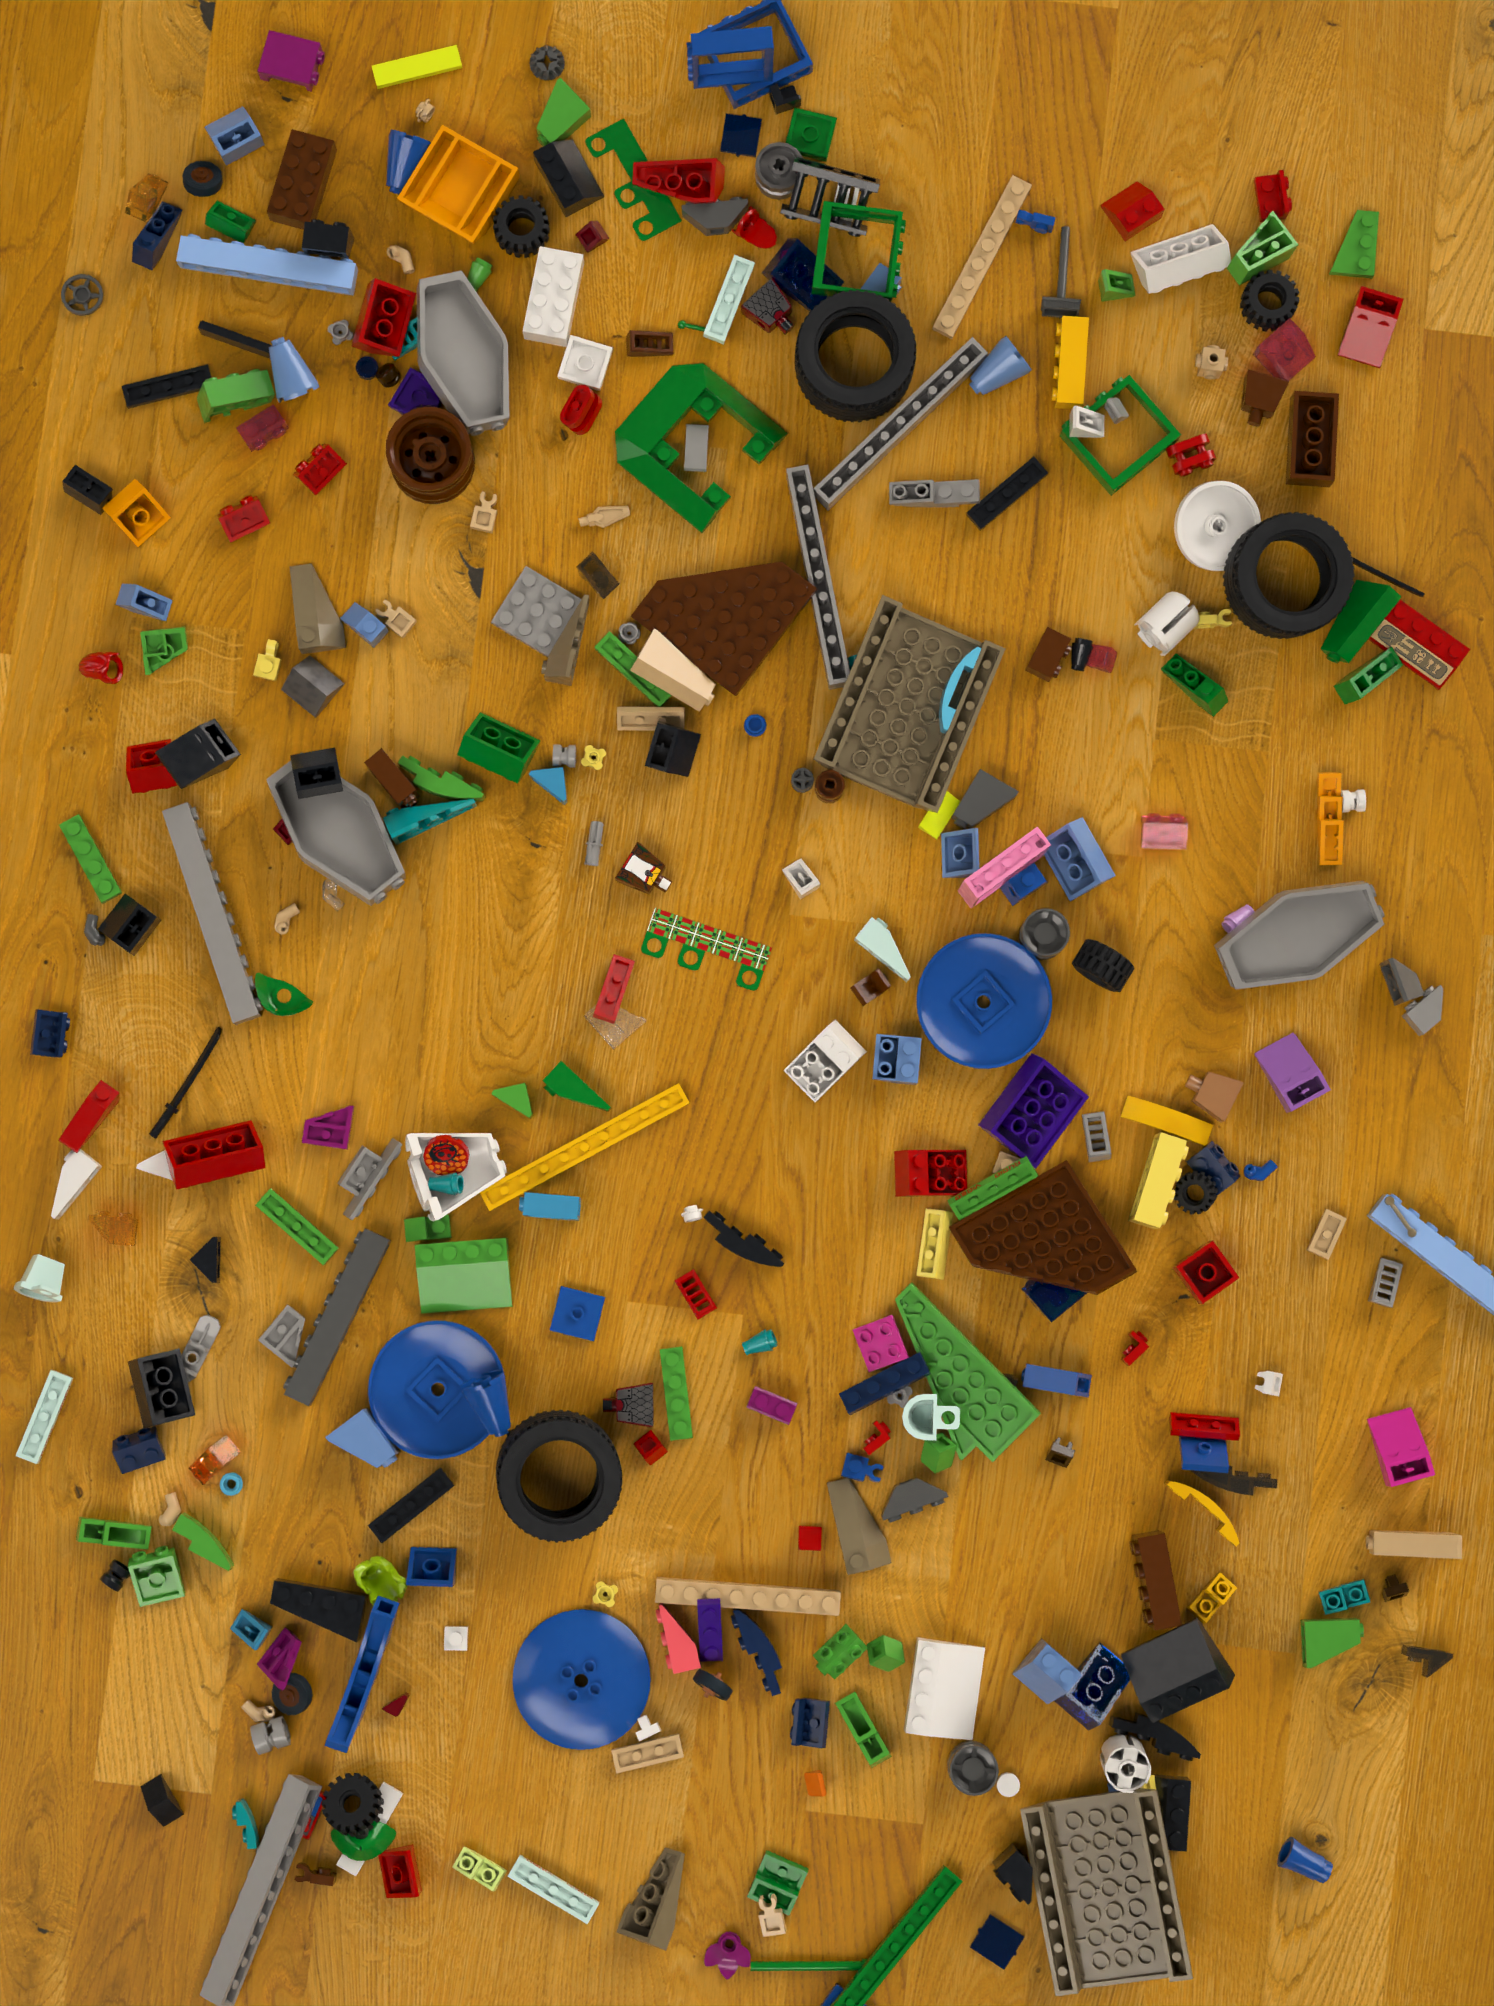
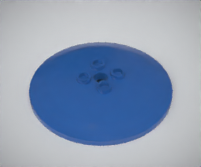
M972 934L950 942L941 948L928 962L918 984L916 996L917 1014L926 1037L945 1057L970 1068H998L1021 1059L1041 1040L1051 1017V986L1041 963L1023 945L1000 935ZM980 996H986L990 1001L989 1007L980 1008L977 1004V999Z
M437 1320L412 1325L392 1337L381 1349L374 1361L368 1383V1397L372 1415L384 1435L395 1446L409 1454L428 1459H444L466 1453L486 1439L489 1433L463 1395L460 1385L470 1378L475 1377V1379L483 1377L482 1374L493 1370H502L504 1372L501 1361L492 1346L481 1335L464 1325ZM435 1383H441L445 1388L441 1396H436L432 1393V1386Z
M589 1609L564 1611L540 1623L523 1642L513 1669L514 1697L525 1721L545 1740L569 1749L586 1750L599 1748L622 1737L641 1716L650 1691L651 1675L649 1661L637 1636L617 1618ZM578 1674H584L588 1678L586 1686L579 1687L575 1684V1677Z

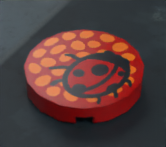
M439 1135L430 1139L427 1143L423 1158L426 1166L432 1172L442 1176L463 1172L468 1165L470 1154L468 1147L459 1138L456 1140L451 1135Z

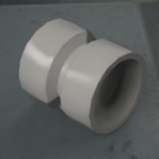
M283 1716L269 1720L268 1724L262 1722L250 1727L252 1741L258 1755L272 1751L274 1746L279 1749L291 1745L290 1733Z

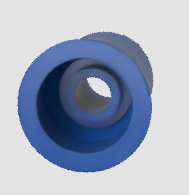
M1289 1837L1285 1841L1277 1859L1278 1867L1294 1871L1320 1883H1324L1329 1879L1333 1864L1305 1847L1293 1837Z

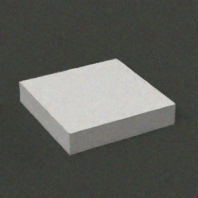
M570 335L557 376L558 379L577 385H586L591 389L600 391L613 347Z

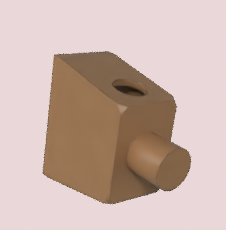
M1207 1072L1202 1080L1190 1075L1185 1087L1196 1092L1192 1099L1194 1104L1222 1123L1226 1120L1243 1082Z

